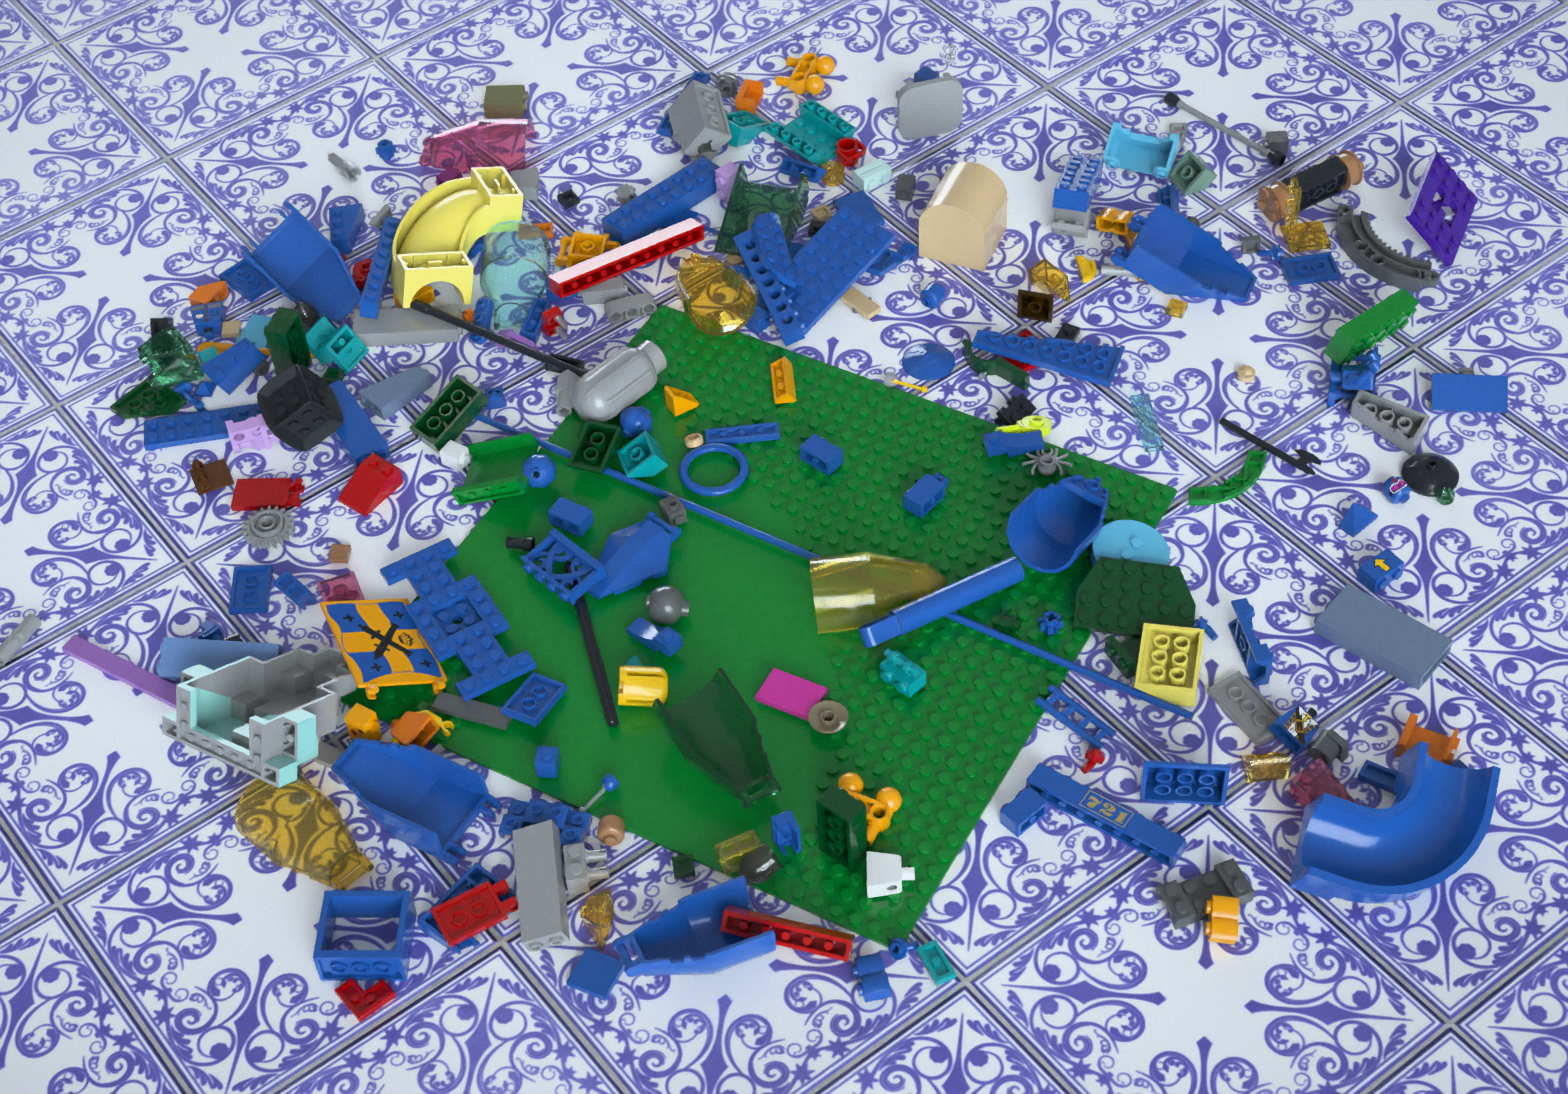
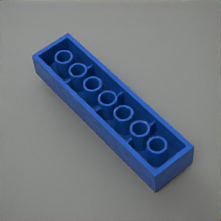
M702 156L601 218L603 234H610V239L619 242L621 246L651 234L659 229L662 223L685 209H691L715 194L717 191L715 170L720 167Z

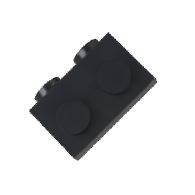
M1022 393L1017 397L1013 395L1006 402L1008 406L1006 408L1003 406L996 413L998 417L994 422L998 423L1001 420L1006 426L1016 425V421L1030 416L1037 408Z

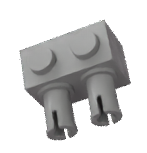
M584 843L563 845L566 883L569 895L590 892L589 883L592 880L610 879L608 865L589 868L588 866L589 863L608 861L606 848L587 850Z

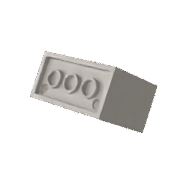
M692 80L668 108L673 134L679 136L682 152L688 156L698 159L704 156L711 161L721 150V147L725 146L732 138L720 90Z

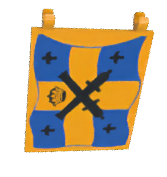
M408 598L320 602V607L358 688H366L368 699H376L375 693L379 692L378 687L432 683L435 695L442 692V689L446 686L444 682H447L448 679L440 663L405 612L404 606L410 604Z

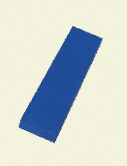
M778 422L705 430L706 444L724 443L732 445L780 439Z

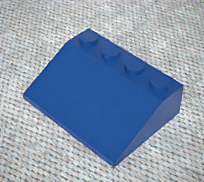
M1144 761L1140 776V801L1225 806L1230 765Z

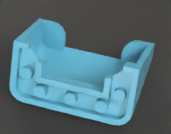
M1113 122L1103 154V161L1106 167H1116L1150 174L1160 179L1169 175L1180 148L1179 135L1170 134L1169 138H1166L1164 135L1162 138L1132 133L1130 128H1127V130L1122 129V123Z

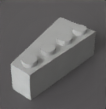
M1359 390L1352 402L1351 416L1413 456L1428 430L1430 416L1364 390Z

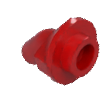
M1091 748V751L1086 750L1084 758L1089 761L1081 767V772L1087 774L1097 763L1102 765L1105 757L1102 756L1103 752L1095 748Z

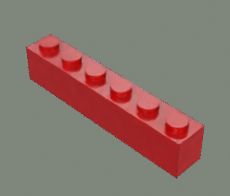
M728 905L724 910L720 928L721 932L746 938L773 930L776 945L846 962L851 957L855 935L731 905Z

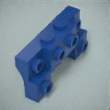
M511 799L507 814L503 815L498 833L500 838H505V835L513 836L512 831L552 819L560 830L561 849H563V845L584 842L593 818L591 813L571 810L570 806L562 802L556 804L544 799H530L529 802Z

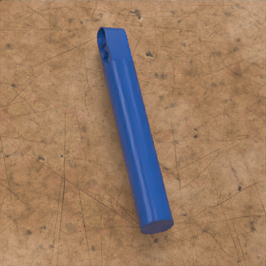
M1011 556L893 609L887 615L860 626L858 629L864 647H873L895 636H902L1023 581L1024 570L1021 563L1016 557Z

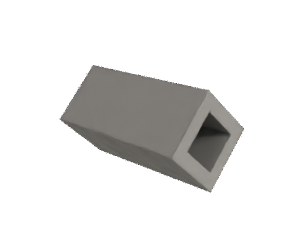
M623 277L611 278L582 290L584 305L604 304L609 301L625 298V294H628L627 284H624Z

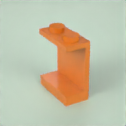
M1410 713L1398 741L1395 756L1400 757L1422 741L1429 744L1427 753L1432 758L1441 763L1451 765L1455 755L1452 751H1457L1461 740L1457 738L1459 729L1455 728L1452 737H1448L1416 726L1418 715Z

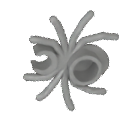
M1055 448L1054 455L1053 449H1050V453H1045L1044 449H1042L1041 455L1040 450H1036L1037 456L1026 452V455L1034 460L1021 464L1025 466L1035 463L1031 469V475L1035 474V468L1038 465L1039 472L1044 476L1052 475L1056 470V466L1060 470V476H1063V469L1060 464L1073 467L1071 463L1060 460L1066 458L1069 455L1068 453L1057 457L1058 448Z

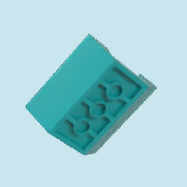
M812 98L799 106L800 116L785 126L774 121L763 128L764 132L806 160L820 166L837 156L835 150H837V142L840 139L852 138L856 131L855 126Z

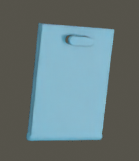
M252 314L235 344L247 338L257 348H266L267 340L264 335V328L272 317Z

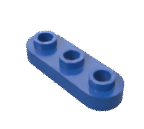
M482 296L477 300L473 324L490 331L494 302L489 297ZM471 333V340L477 345H482L488 340Z

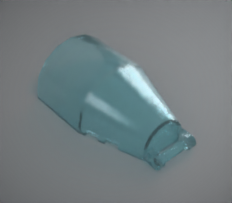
M507 221L499 223L489 229L483 238L480 287L484 296L489 297L494 302L492 313L494 330L522 327L535 297L541 299L543 297V292L546 288L544 278L550 276L551 247L548 238L538 227L527 222Z

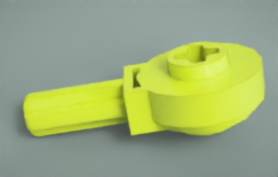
M1030 415L1020 421H1016V425L997 427L995 431L1028 433L1041 430L1042 436L1046 437L1052 431V421L1044 416Z

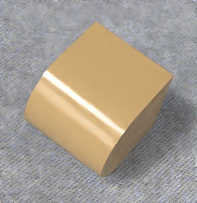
M974 162L956 163L947 169L919 219V256L984 272L1007 229V189L1001 178L994 171Z

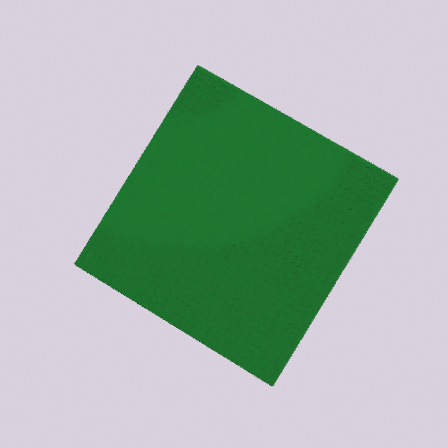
M660 305L626 345V347L636 348L644 341H651L661 349L667 362V367L657 375L655 386L629 407L643 406L651 413L652 430L649 434L659 442L668 466L655 476L636 477L635 479L671 494H676V496L919 598L1011 556L1018 559L1009 544L1007 536L1008 519L1011 512L1036 488L1044 489L1048 484H1058L1060 480L1073 475H1083V478L1094 479L1095 476L1099 477L1102 487L1107 488L1109 492L1103 526L1118 520H1134L1147 524L1154 529L1158 526L1177 494V490L1173 487L1044 442L1045 453H1050V449H1053L1054 455L1055 448H1058L1057 457L1068 453L1069 455L1066 458L1060 460L1071 463L1073 467L1060 464L1063 469V476H1060V470L1057 466L1052 475L1044 476L1039 472L1037 465L1035 474L1031 475V469L1035 463L1025 466L1021 465L1023 462L1034 460L1028 457L1026 453L1010 458L1007 453L989 458L983 434L995 432L997 427H1002L1000 425L894 387H887L880 382L665 305ZM785 356L792 363L797 401L775 404L770 364ZM665 386L691 393L699 402L698 407L675 417L666 406ZM573 409L572 414L565 418L547 442L573 452L586 421L581 419ZM621 413L605 424L620 427L619 418ZM778 422L780 439L731 445L745 455L749 464L748 476L738 489L721 496H703L690 491L682 483L678 471L680 463L684 456L694 449L686 447L684 440L686 436L694 433L702 434L703 444H706V429ZM813 434L824 438L829 443L843 450V464L829 476L800 459V445ZM624 437L625 440L621 448H623L625 445H627L635 438L631 437L630 439ZM541 447L537 454L549 456L556 464L555 480L546 488H532L527 485L525 494L499 498L458 546V555L447 559L444 564L456 582L473 574L476 576L509 624V630L494 636L508 658L527 650L537 667L471 700L502 708L532 672L566 684L568 689L537 727L512 718L506 730L432 711L431 706L437 697L433 692L432 683L378 687L379 692L375 693L376 699H368L366 688H358L356 685L355 691L341 697V703L350 707L358 703L376 712L379 720L390 725L394 719H400L407 711L429 710L442 718L441 721H451L454 725V730L446 728L450 731L451 736L443 735L442 728L440 727L429 740L430 743L434 745L440 744L445 750L577 809L584 807L602 789V780L610 773L619 781L620 785L614 791H605L587 809L586 813H591V815L599 819L609 814L617 815L624 821L625 830L677 854H693V861L733 879L744 875L747 885L888 948L890 941L894 938L907 940L1044 714L1045 710L1035 704L1036 699L1041 697L1046 700L1051 695L1047 691L1050 685H1054L1059 689L1070 669L946 617H941L902 636H895L876 646L865 648L858 628L887 615L889 611L909 603L908 601L686 508L687 521L677 525L682 532L671 545L667 575L655 580L651 577L642 581L640 586L618 595H614V593L609 594L600 600L588 594L587 591L584 593L619 720L617 727H608L575 605L572 606L567 601L563 602L556 592H550L544 583H539L532 573H526L522 568L523 562L520 557L527 555L529 552L522 551L521 549H507L506 538L534 537L536 547L549 536L548 532L555 528L598 561L611 533L643 521L650 511H653L660 519L664 520L659 509V501L664 498L604 473L601 475L568 467L569 458ZM1036 451L1029 452L1030 454L1037 456ZM708 452L699 455L691 461L688 467L690 479L704 487L726 485L732 482L740 471L737 459L723 452ZM617 455L609 465V468L625 474ZM936 473H940L949 479V484L945 488V497L923 518H919L903 508L904 493L910 490L926 474L933 477ZM560 497L572 500L574 503L586 506L592 510L594 523L582 538L550 524L548 511ZM1092 544L1070 567L1058 573H1043L1034 570L1018 559L1024 570L1023 581L955 611V613L995 630H998V621L1003 609L1006 610V614L1014 616L1018 614L1019 619L1022 620L1020 630H1016L1013 634L1011 631L1003 629L1002 633L1075 663L1093 631L1072 629L1076 591L1093 568L1090 561ZM537 560L534 564L539 566L542 562ZM555 561L553 574H566L564 565L567 561ZM567 585L565 588L570 590L569 585ZM665 585L677 588L683 594L684 600L690 602L688 616H681L677 622L669 625L655 622L648 614V607H645L647 595L650 596L654 589ZM418 595L412 602L420 599ZM1054 611L1058 615L1061 614L1063 629H1059L1058 634L1047 635L1044 632H1040L1038 619L1040 617L1043 618V612ZM641 617L662 628L668 626L682 635L683 646L669 658L659 650L655 653L627 634L626 628ZM455 621L453 624L458 625L461 624L462 621ZM888 648L892 651H899L926 671V684L910 698L898 692L889 682L886 683L880 677V663L887 658L884 652ZM454 655L439 662L448 679L447 682H444L446 686L442 689V692L461 697L455 684L471 677L460 658L458 659ZM637 655L643 666L665 669L668 674V694L664 705L660 707L618 705L620 666L626 665L630 658ZM773 668L828 688V693L823 701L833 700L846 707L848 722L839 732L823 734L815 731L807 720L757 702L755 696ZM538 746L559 748L561 765L558 778L537 777L534 761ZM849 772L858 774L864 783L861 795L875 800L879 790L885 787H894L902 797L901 806L893 813L888 829L879 832L872 846H868V851L900 855L901 867H914L915 880H902V892L867 898V857L851 872L819 850L816 800L832 784L837 786L839 778L843 774ZM791 810L800 827L801 852L795 853L792 847L788 845L784 847L787 852L785 856L780 852L778 846L773 843L771 817Z

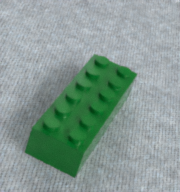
M1405 288L1400 289L1339 327L1324 353L1339 367L1344 363L1349 364L1355 356L1360 357L1366 349L1371 350L1377 342L1382 343L1388 335L1393 336L1399 328L1404 329L1409 323L1408 319L1417 311L1416 306L1419 301Z

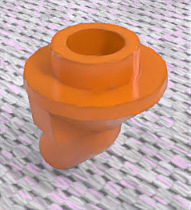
M470 308L464 310L463 320L473 323L475 310L472 311Z

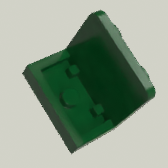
M1112 634L1105 639L1104 653L1124 677L1129 679L1136 675L1141 637L1133 636L1119 643Z

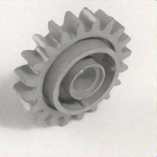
M268 506L267 510L261 507L260 512L254 510V516L248 515V520L243 521L242 533L244 539H246L247 544L252 545V548L258 545L259 550L266 546L267 550H269L270 546L276 549L278 543L284 545L283 540L289 541V536L294 535L295 525L293 516H291L290 512H286L285 508L279 511L278 506L273 510L271 506Z

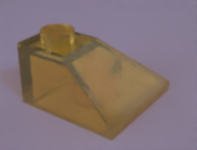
M1042 259L1029 269V281L1033 286L1067 302L1070 300L1068 276L1046 259Z
M605 889L588 897L586 905H583L580 911V918L583 919L584 928L599 949L603 950L615 914L610 889Z

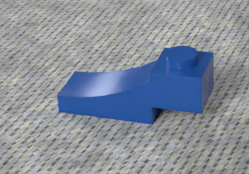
M1002 430L983 434L989 458L1005 453L1010 458L1045 448L1041 430L1028 433H1004Z
M641 617L626 628L627 634L655 653L659 650L669 658L683 646L682 635L668 626L662 628Z

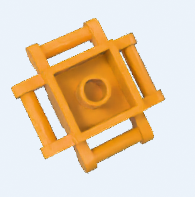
M576 230L573 232L572 237H561L560 250L554 263L558 267L566 265L567 269L606 253L607 249H616L621 244L616 241H610V234L608 233L601 235L582 233L580 230ZM570 245L568 254L565 256L567 247Z

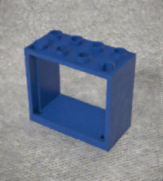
M403 889L325 890L313 952V960L320 980L347 981L353 977L355 981H380L381 979L384 981H407L417 918L411 891ZM336 918H399L395 950H331Z

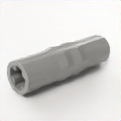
M29 614L6 637L0 645L1 666H5L42 625L38 617Z

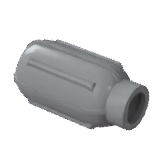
M647 340L636 348L624 346L572 384L569 396L576 413L585 421L592 420L606 423L655 386L657 375L667 367L663 352L656 344Z

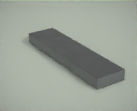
M439 692L431 706L432 711L503 730L507 729L512 720L511 717L501 714V707L475 700L465 702L462 697L444 692Z

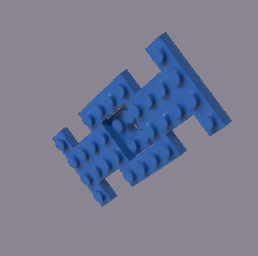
M446 538L379 570L388 586L407 579L420 598L404 606V609L438 662L456 655L470 673L471 677L455 684L457 691L466 702L537 667L527 650L508 658L494 637L510 629L508 622L474 574L456 582L443 561L458 555V552L451 540ZM455 621H462L461 624H453Z

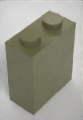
M525 85L486 86L483 104L485 119L524 118V112L527 111V101L529 100L528 91H525Z

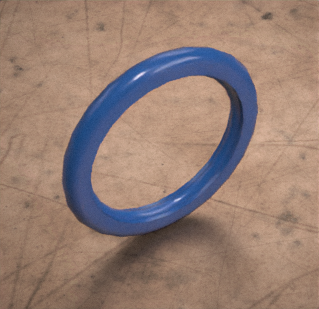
M708 443L690 450L682 459L678 471L682 483L690 491L703 496H721L733 492L744 483L748 476L749 464L745 455L739 449L724 443ZM708 452H723L737 459L740 471L738 476L726 485L704 487L690 479L688 467L691 461L699 455Z

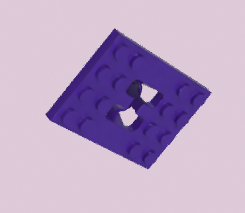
M1435 151L1430 155L1405 218L1448 267L1454 262L1478 199L1469 190L1465 182L1459 178L1455 170L1449 166L1445 158L1438 151ZM1437 192L1440 196V199L1433 201L1434 196ZM1440 207H1450L1452 210L1451 216H1445L1446 213Z

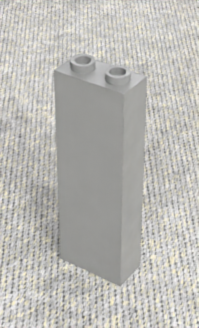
M459 305L432 306L463 319V312H460ZM412 307L380 309L377 319L360 317V310L354 311L352 331L366 347L459 342L460 335H463L462 328L431 315L421 313L412 309Z
M551 819L512 831L521 943L529 952H537L542 950V948L558 946L563 942L570 941L559 828Z

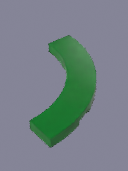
M1248 450L1247 459L1241 471L1224 481L1221 485L1189 487L1188 505L1217 504L1233 499L1247 491L1261 476L1266 464L1267 451Z

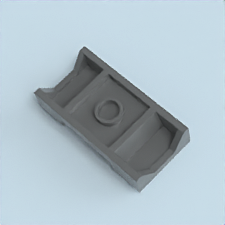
M1234 858L1214 865V870L1183 882L1177 883L1176 880L1157 886L1155 897L1157 900L1163 901L1171 915L1174 929L1178 930L1208 918V914L1205 913V904L1212 895L1239 898V906L1253 901L1255 891Z

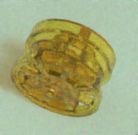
M837 161L823 164L821 168L826 169L827 172L822 177V182L831 187L841 185L845 179L844 165Z

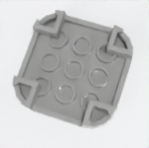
M949 72L943 73L941 78L913 83L910 79L905 81L906 85L899 91H896L898 122L896 124L900 134L906 139L915 140L948 133L956 129L962 121V85L959 79L950 75Z

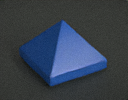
M206 381L199 382L194 396L212 397L217 384Z

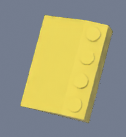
M1144 623L1134 688L1174 705L1195 707L1203 651L1204 629Z

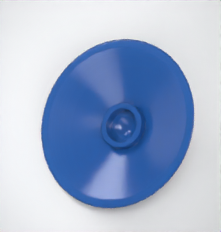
M935 343L915 345L908 349L902 357L904 371L911 377L924 381L941 379L951 373L955 366L953 353L946 347Z

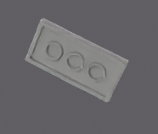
M1240 671L1207 688V694L1257 747L1276 737L1268 727L1282 715Z

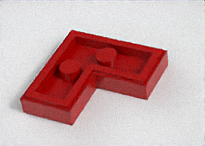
M352 977L334 990L335 994L359 1022L396 997L395 992L383 979L364 991Z

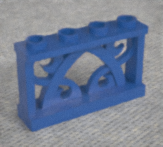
M553 528L548 532V537L527 555L520 557L523 562L522 568L526 573H532L539 583H544L550 592H556L563 602L567 601L573 606L580 596L599 580L603 581L607 574L600 562ZM573 559L570 566L572 573L553 574L555 561L564 562ZM538 560L539 562H542V564L537 566L534 564V562ZM581 565L580 568H577L578 571H575V567ZM577 580L578 584L573 588V581ZM571 585L573 589L567 590L565 587Z

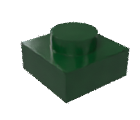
M328 367L322 378L329 385L340 379L343 381L346 375L344 370Z
M693 854L671 857L674 879L696 876Z

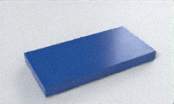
M1432 373L1431 411L1506 414L1508 412V376Z

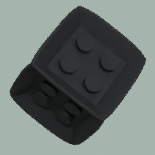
M294 364L289 366L267 382L257 393V402L267 427L278 439L298 451L304 452L315 447L335 432L343 423V414L331 387L323 378L303 365Z

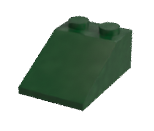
M586 420L567 466L602 475L617 457V451L621 449L625 440L621 427Z

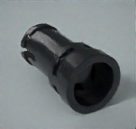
M507 537L506 548L530 552L535 548V538Z

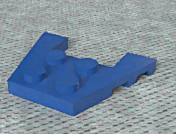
M904 242L897 252L886 249L865 272L882 277L917 254L919 247Z

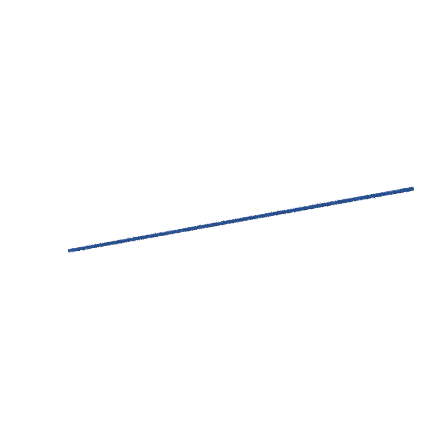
M481 413L474 418L512 435L526 433ZM534 436L540 447L570 459L571 451ZM609 467L604 472V474L664 499L674 495L638 479L628 478L626 474ZM678 497L687 509L908 602L919 598ZM952 612L944 616L1189 720H1192L1194 717V713L960 614Z

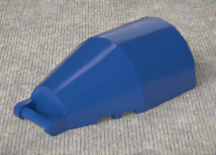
M744 875L682 897L677 901L678 904L670 910L664 909L661 911L662 915L655 920H648L629 934L616 938L612 943L615 951L619 953L624 963V971L628 977H634L639 974L643 976L715 974L776 950V938L773 930L751 938L720 931L723 913L728 905L754 911ZM632 948L636 960L634 962H632V959L627 951V949Z

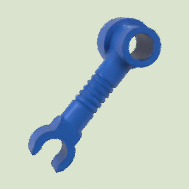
M186 378L178 382L179 384L172 389L186 398L198 412L207 411L204 407L205 404L189 393L193 390V387Z

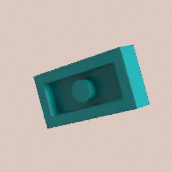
M936 939L916 948L917 955L936 986L956 978L954 969Z

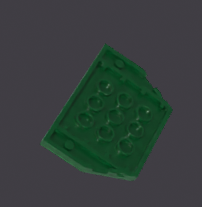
M1100 556L1076 591L1072 629L1142 637L1144 623L1193 628L1196 605L1180 567Z

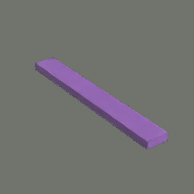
M75 634L62 647L64 653L176 709L175 684Z

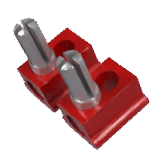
M558 305L542 312V321L544 322L542 324L543 333L547 337L558 333L563 340H567L568 335L563 329H567L568 325L562 319V311Z

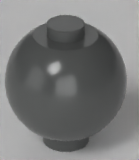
M665 585L654 589L650 596L647 595L645 607H648V614L655 622L669 625L677 622L681 616H688L690 602L684 600L683 594L677 588Z

